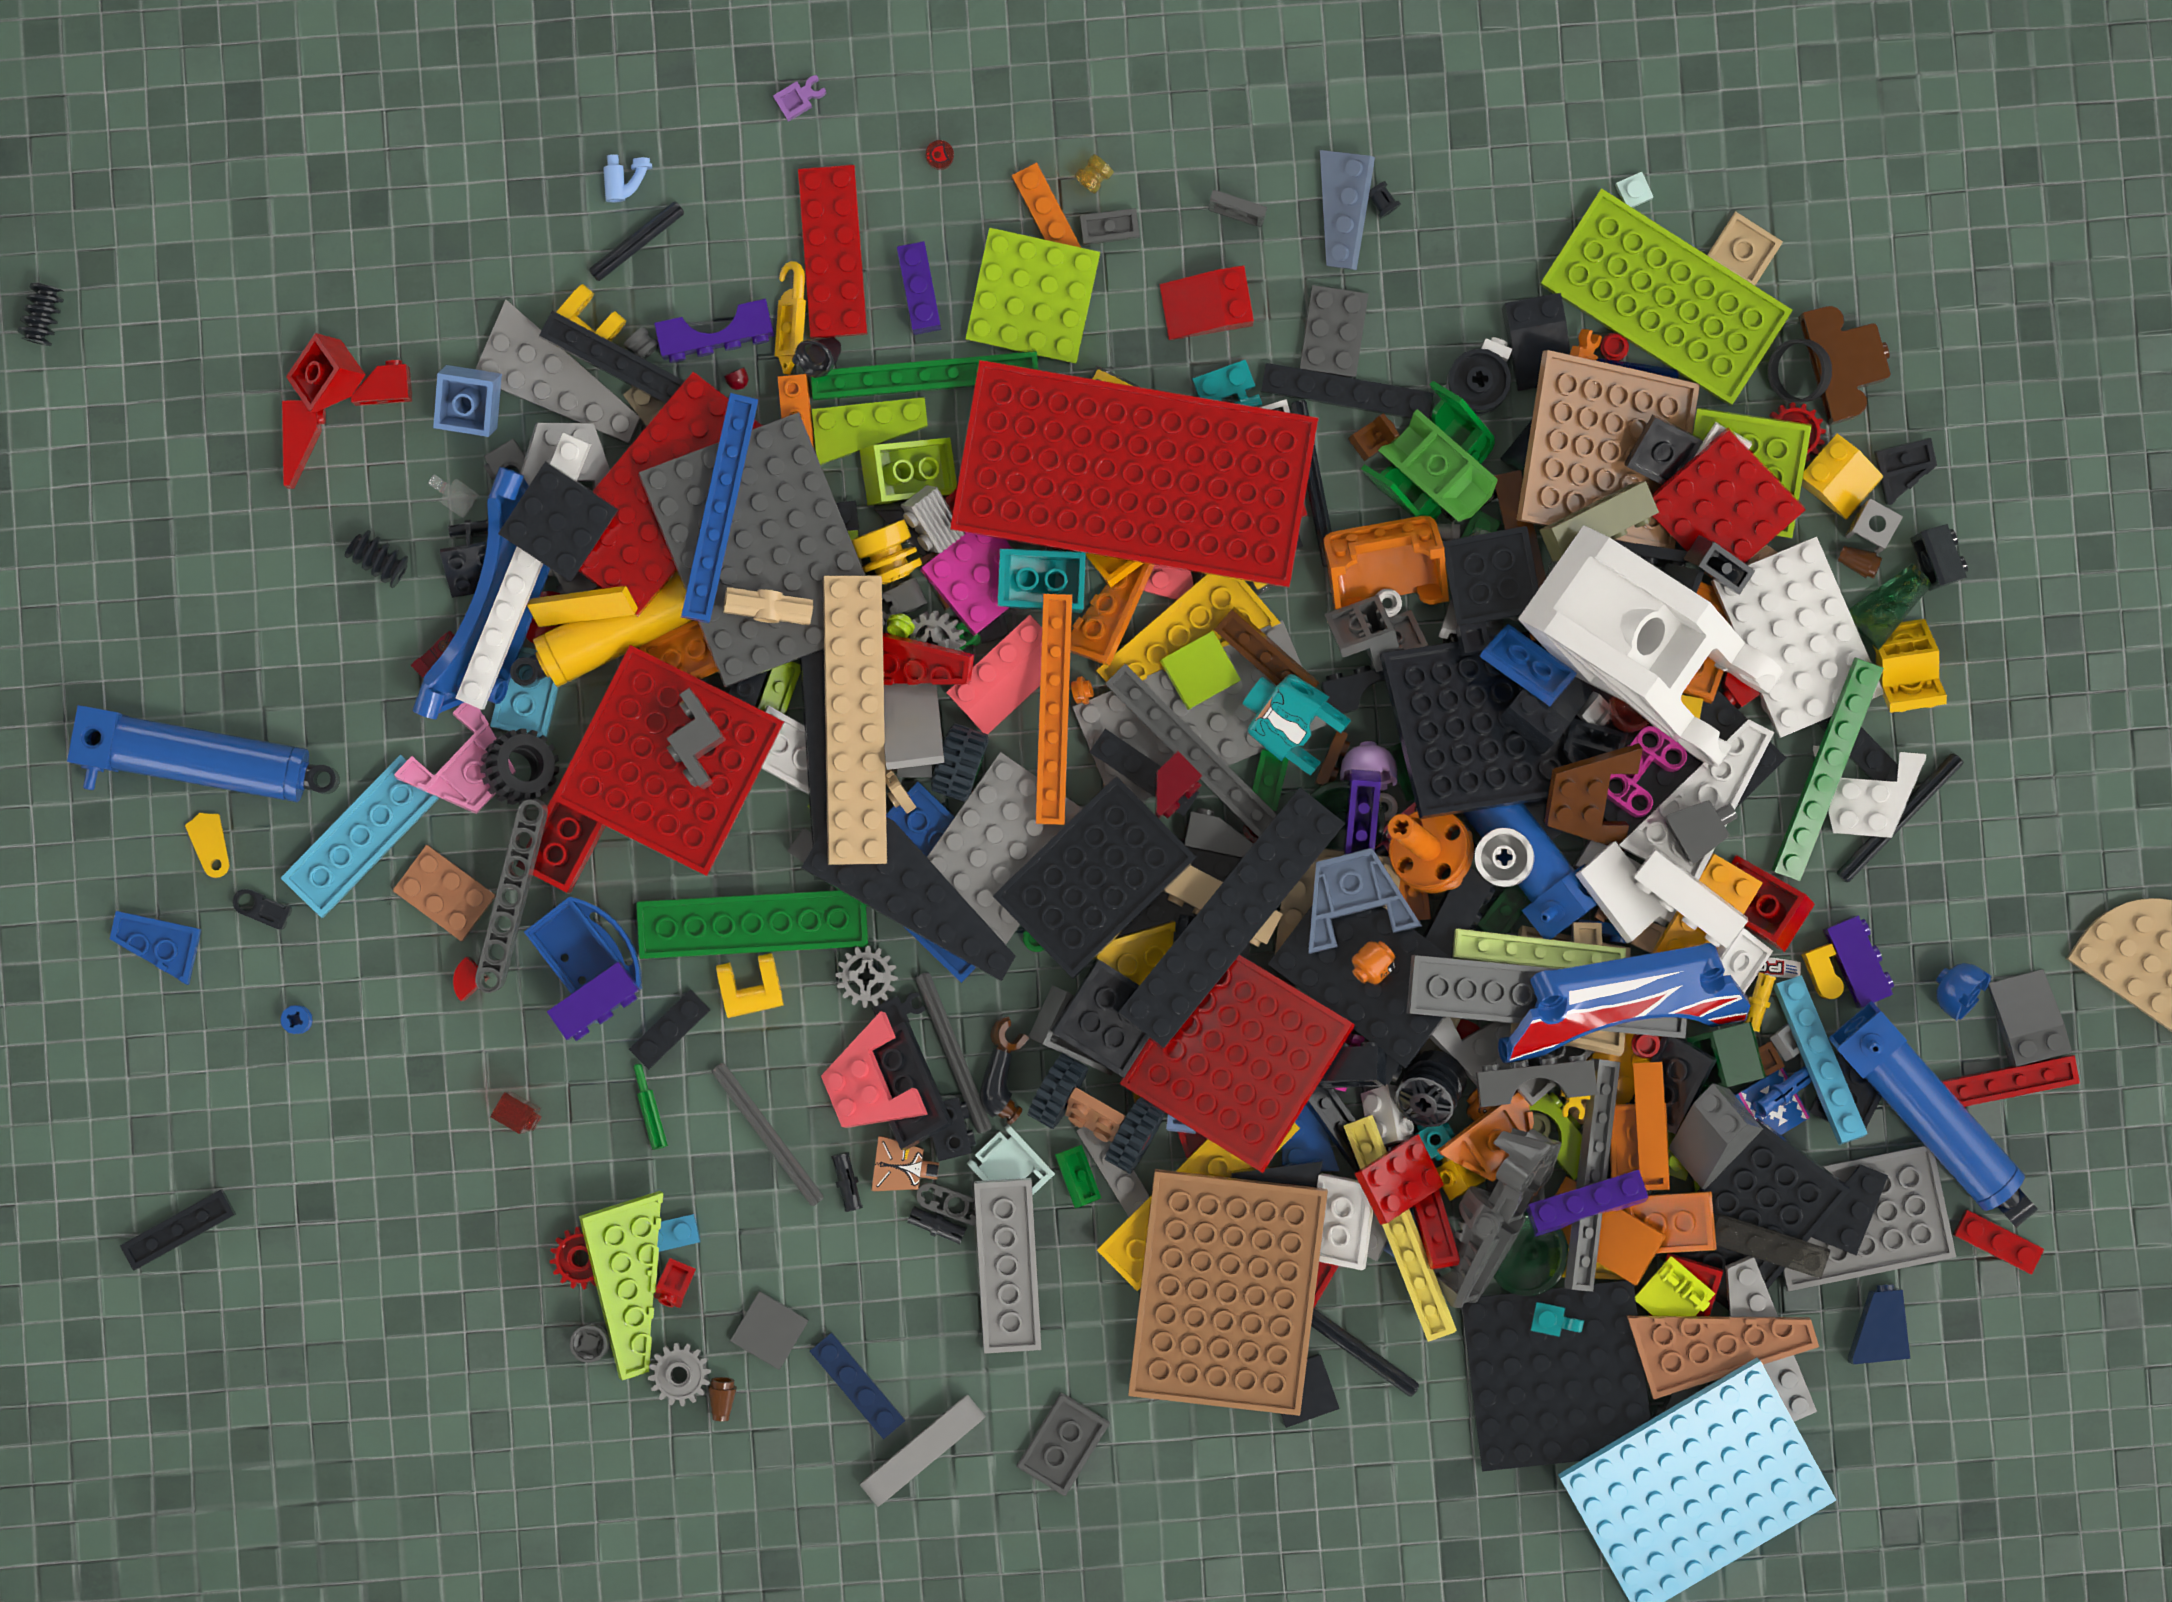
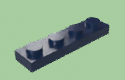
M833 1332L810 1350V1353L883 1439L906 1421Z

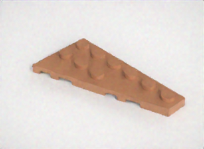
M1627 1316L1653 1399L1720 1379L1756 1357L1764 1365L1819 1347L1813 1324L1809 1317Z

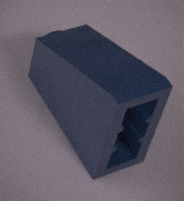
M1894 1284L1877 1285V1290L1869 1291L1848 1354V1363L1853 1365L1911 1359L1903 1290L1894 1288Z

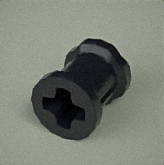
M1386 181L1373 187L1369 192L1368 198L1379 211L1378 216L1380 219L1386 217L1401 205L1400 201H1395L1386 188L1388 185Z

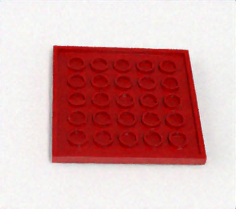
M629 645L552 799L708 876L785 722ZM688 688L695 693L726 739V741L698 759L713 782L706 789H702L698 785L696 787L691 785L683 773L687 769L684 763L675 761L666 748L670 745L667 738L694 720L688 718L679 704L684 701L679 694Z
M1239 955L1164 1049H1161L1148 1039L1120 1084L1263 1173L1355 1025Z

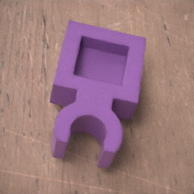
M817 75L808 78L805 86L802 88L796 81L773 95L774 100L788 122L812 108L809 102L811 98L820 99L825 96V88L819 91L811 89L812 85L819 81Z

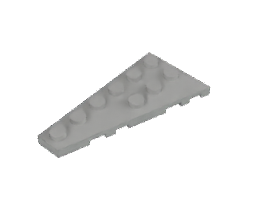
M505 300L475 370L501 373L502 391L575 422L594 423L597 431L630 444L641 418L568 353L540 338L541 330L510 302Z
M1752 1255L1725 1266L1729 1317H1778L1755 1258ZM1794 1355L1763 1365L1793 1421L1817 1412Z

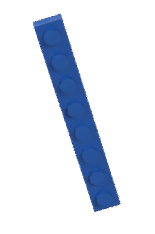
M733 393L729 395L681 613L682 618L710 623L758 399Z

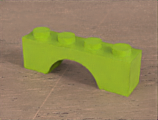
M1553 1092L1549 1095L1546 1093L1535 1104L1530 1106V1110H1537L1546 1114L1556 1125L1559 1142H1561L1556 1161L1567 1175L1575 1180L1578 1176L1582 1135L1578 1131L1581 1125L1571 1114L1568 1117H1563L1562 1110L1560 1109L1563 1106L1562 1102Z

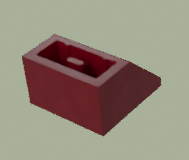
M1179 751L1157 771L1155 776V815L1158 819L1163 815L1168 819L1181 806L1178 801L1183 796L1189 799L1201 786L1199 781L1202 775Z

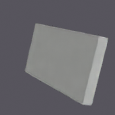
M932 683L884 685V748L887 770L944 763L937 685H932Z

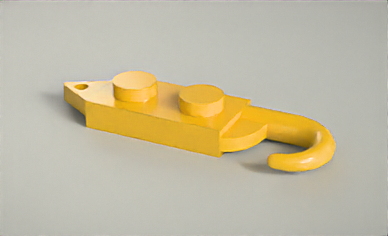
M796 261L786 263L782 267L779 280L783 282L788 271L793 270L794 272L793 288L784 292L781 300H778L774 355L779 358L783 373L788 375L791 374L795 365L792 359L796 348L803 341L805 320V273L802 266Z

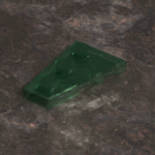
M1912 563L1848 609L1857 630L1879 650L1930 588L1931 583L1929 578Z

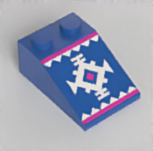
M1784 1068L1733 1093L1755 1120L1759 1118L1780 1135L1810 1118L1798 1093L1790 1098L1788 1104L1785 1106L1780 1105L1766 1117L1759 1116L1754 1110L1753 1103L1770 1092V1087L1776 1083L1781 1084L1789 1078Z

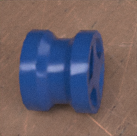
M290 1006L281 1015V1025L288 1033H305L313 1023L310 1010L304 1006Z

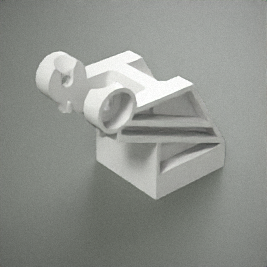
M1584 525L1518 618L1551 655L1577 673L1575 677L1625 701L1654 727L1682 745L1687 752L1713 767H1718L1732 746L1719 738L1720 732L1695 717L1681 702L1683 691L1707 656L1715 661L1714 666L1716 668L1731 673L1749 687L1763 694H1769L1783 674L1781 667L1771 658L1746 644L1709 601L1610 537Z

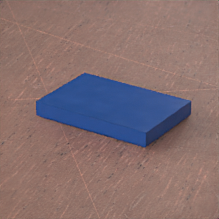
M1509 624L1497 634L1480 655L1482 659L1548 706L1555 702L1577 675L1574 670Z

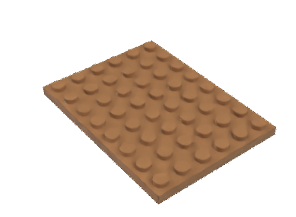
M1155 1169L1128 1396L1300 1416L1328 1194L1327 1189Z

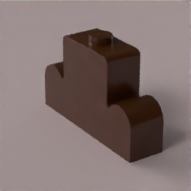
M1826 306L1803 312L1798 318L1804 339L1820 344L1828 353L1832 364L1830 384L1821 395L1828 425L1852 420L1858 417L1867 406V398L1858 388L1884 382L1891 375L1887 359L1890 358L1886 342L1882 343L1878 327L1875 323L1841 331L1844 324V316L1836 307ZM1806 345L1818 386L1822 375L1821 363L1815 351Z

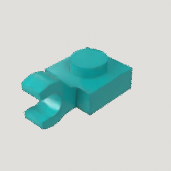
M1537 1302L1531 1331L1558 1337L1561 1335L1562 1328L1581 1333L1584 1320L1565 1317L1566 1308Z

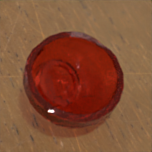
M1612 695L1609 700L1608 712L1611 722L1616 728L1625 733H1632L1648 726L1649 721L1625 701Z

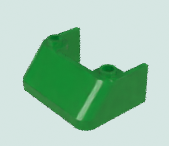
M1432 381L1429 384L1430 387L1441 398V401L1432 411V422L1476 461L1482 464L1493 450L1495 444L1494 435L1463 398ZM1365 464L1361 467L1362 471L1380 491L1412 517L1429 516L1436 520L1444 510L1400 472L1396 466H1389L1380 474Z

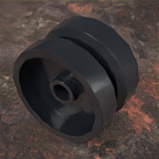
M1473 349L1464 352L1454 361L1446 377V389L1463 398L1477 416L1491 413L1499 407L1506 398L1511 386V374L1507 363L1499 354L1488 349ZM1474 379H1480L1483 385L1482 387H1478V384L1473 383L1472 381Z

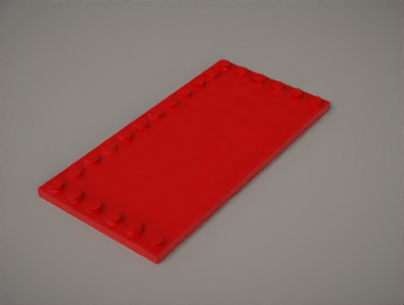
M979 360L950 530L1289 588L1319 418Z

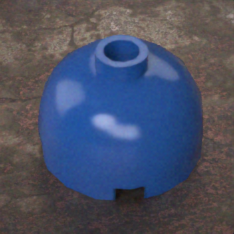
M1968 963L1957 964L1951 970L1945 968L1936 979V982L1939 983L1936 997L1940 1008L1956 1021L1963 1019L1980 1000L1977 998L1980 991H1986L1991 981V975L1983 969Z

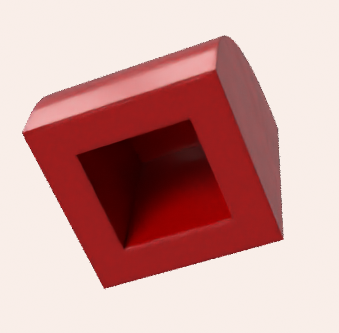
M465 957L454 972L453 987L460 1001H465L478 989L475 983L478 965L471 957ZM485 974L484 980L486 982L489 977Z

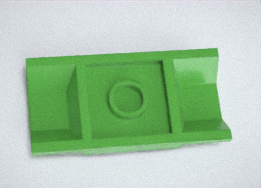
M1418 409L1413 413L1409 427L1394 443L1382 446L1378 450L1400 472L1458 522L1472 517L1488 501L1498 481L1494 475Z

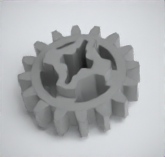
M938 610L931 612L930 615L928 612H924L920 615V618L917 617L912 620L915 629L910 637H908L909 639L934 645L938 643V646L963 651L959 647L966 644L965 640L959 638L964 633V630H956L955 626L958 621L949 622L948 613L939 617ZM925 625H927L928 627L925 628V633L920 635L922 628Z
M867 946L864 953L861 952L859 947H856L855 956L846 953L847 963H838L843 968V972L836 973V977L842 978L843 982L839 983L837 988L846 989L843 998L851 995L853 997V1005H856L861 1000L863 1008H867L868 1001H872L875 1006H878V998L881 997L885 1001L888 1000L887 990L895 991V988L890 983L891 981L898 980V977L891 975V971H894L897 967L896 965L889 966L887 964L891 957L888 955L882 958V949L880 948L874 954L871 953V946ZM863 958L862 965L856 971H849L855 961ZM873 958L883 965L886 973L878 972L873 967ZM868 963L869 971L875 975L874 980H869V985H867V990H865L866 985H864V980L859 979V974L865 972ZM848 981H855L860 986V995L852 990ZM877 983H885L878 993L871 996L872 988Z

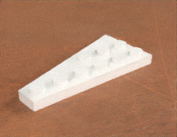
M1748 719L1726 741L1732 748L1718 767H1713L1704 762L1619 847L1644 860L1649 857L1655 848H1658L1699 880L1714 849L1690 866L1666 825L1664 817L1710 800L1715 810L1728 803L1735 810L1774 732Z

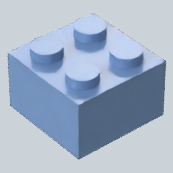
M446 365L437 374L433 428L489 437L498 427L502 374Z

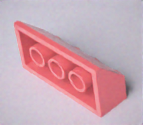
M1029 615L973 667L971 682L968 684H955L946 692L949 698L981 732L989 734L1040 686L1042 627Z

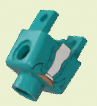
M1293 674L1287 675L1277 686L1262 676L1242 703L1256 714L1248 726L1250 736L1280 761L1286 757L1310 776L1321 763L1300 747L1304 746L1312 735L1310 730L1311 722L1318 716L1342 733L1351 722V719L1326 702L1329 696Z

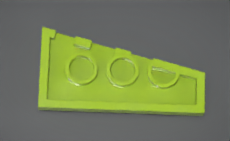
M925 397L812 409L816 455L820 465L852 455V453L858 452L860 449L879 445L882 442L928 427Z

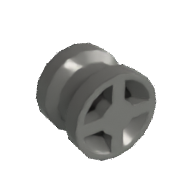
M642 327L626 340L624 347L627 350H632L635 355L646 359L659 347V343L656 339H651L648 336V330Z

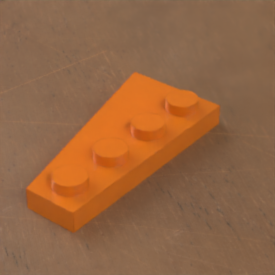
M1143 563L1114 586L1110 587L1107 583L1100 594H1096L1090 601L1091 606L1072 626L1074 629L1071 632L1070 653L1108 666L1111 665L1154 565Z

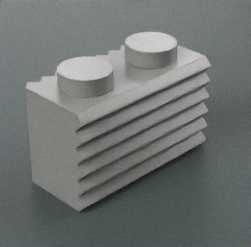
M926 485L901 505L905 512L903 514L905 521L910 527L915 528L919 535L917 540L926 551L942 553L943 550L965 535L964 532L950 530L953 513L937 487Z

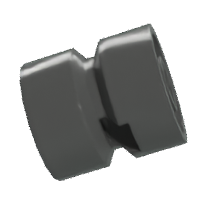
M588 1323L581 1326L570 1338L572 1354L576 1359L587 1363L602 1358L607 1354L611 1346L607 1329L599 1323Z

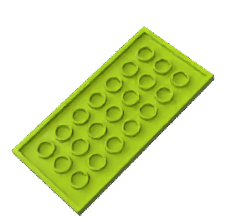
M1602 188L1540 283L1542 287L1553 294L1561 293L1564 301L1614 333H1618L1627 341L1691 382L1698 383L1699 387L1729 406L1733 405L1793 311Z

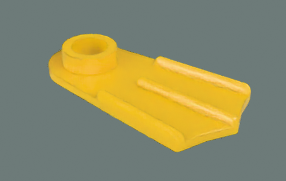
M199 813L185 827L205 873L210 877L220 878L229 870V859L220 815ZM216 860H220L222 864L219 870H214L212 867L213 862Z

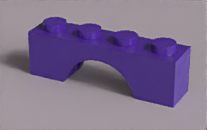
M766 299L739 304L733 321L725 329L716 333L698 332L691 328L683 317L654 323L661 356L664 360L669 359L670 363L686 360V355L697 353V357L708 356L714 353V349L723 347L725 351L736 350L742 347L741 343L751 341L753 345L769 342V337L775 336Z
M1636 1170L1531 1203L1526 1210L1536 1237L1597 1214L1619 1211L1644 1203L1648 1199V1194L1640 1171Z

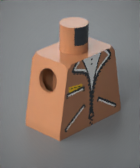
M878 1136L872 1191L919 1189L920 1178H938L939 1162L924 1161V1148L913 1146L906 1151L901 1150L897 1140Z

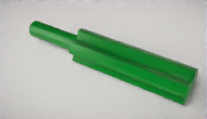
M635 1064L633 1067L640 1093L637 1096L652 1150L662 1149L668 1145L653 1090H648L642 1064Z

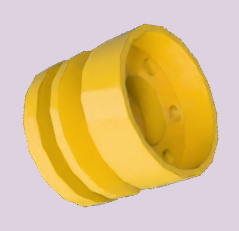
M904 519L851 540L858 558L869 557L871 560L870 563L862 567L864 573L874 569L876 575L873 576H882L883 585L909 575L914 569L922 565L920 558L911 561L906 559V556L917 551L916 547L902 549L901 543L911 537Z

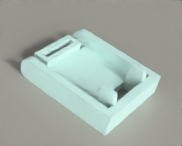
M1007 1124L1004 1128L1011 1137L1007 1139L999 1132L975 1154L982 1164L978 1167L971 1159L967 1164L983 1181L1026 1178L1031 1172H1034L1041 1180L1032 1187L1033 1195L1055 1173L1021 1136Z

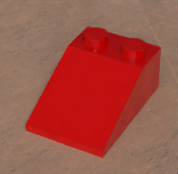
M1244 265L1214 270L1159 284L1169 340L1253 326L1254 318Z
M1736 855L1731 864L1762 882L1761 887L1744 913L1748 917V922L1743 928L1785 952L1814 907V902L1805 893Z

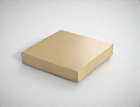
M1735 211L1707 256L1755 286L1783 241Z

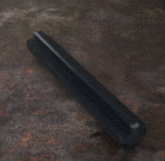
M675 201L590 267L589 271L597 281H601L683 216L684 211L681 206Z

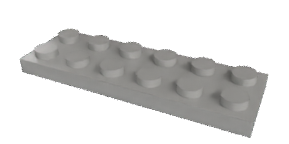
M1031 1178L974 1181L984 1354L1041 1350Z

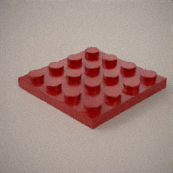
M1729 427L1652 494L1659 511L1653 517L1686 551H1689L1698 535L1714 541L1743 563H1746L1806 510L1801 502Z

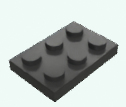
M1312 285L1300 369L1356 378L1368 293Z

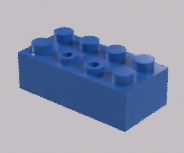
M568 897L524 931L571 994L617 962L623 964L639 989H642L640 963L629 936L614 918L589 902ZM592 912H596L606 919L621 935L633 960L630 966L625 964L623 956L613 938L599 924L590 919ZM563 954L569 956L567 962L562 961ZM582 976L586 978V983L583 985L579 982V978Z

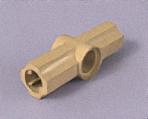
M727 587L723 613L754 617V620L765 623H779V621L810 625L813 600L784 596L783 593L773 590L761 589L756 592Z

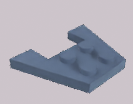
M1373 848L1316 862L1309 954L1338 947L1331 919L1385 905L1387 906L1393 933L1422 926Z

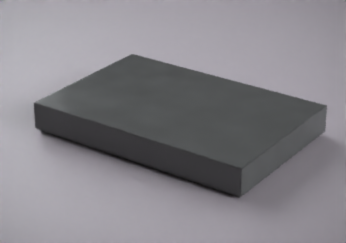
M1061 1392L1016 1467L1061 1495L1066 1496L1110 1422Z

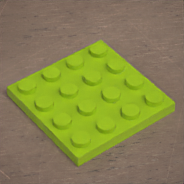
M989 228L966 340L1021 352L1037 351L1039 356L1076 364L1101 252Z
M1697 408L1693 435L1704 441L1715 422H1718L1725 428L1729 427L1733 432L1751 441L1752 446L1750 450L1799 500L1811 424ZM1795 520L1777 536L1792 538Z

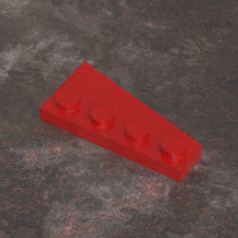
M883 632L884 685H918L920 683L943 685L968 684L971 682L974 654Z

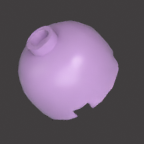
M1365 741L1360 743V746L1354 747L1347 752L1342 760L1340 783L1345 788H1348V784H1350L1351 769L1380 771V791L1386 790L1388 783L1392 782L1393 786L1397 783L1395 759L1388 750L1377 746L1375 742Z

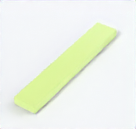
M1464 929L1454 930L1452 959L1564 969L1626 958V948Z

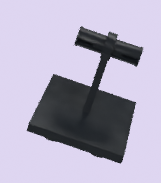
M470 519L465 520L463 524L448 525L450 537L466 535V545L440 549L452 598L475 594L484 564L487 541L474 543L473 536L474 533L488 531V519L471 522Z

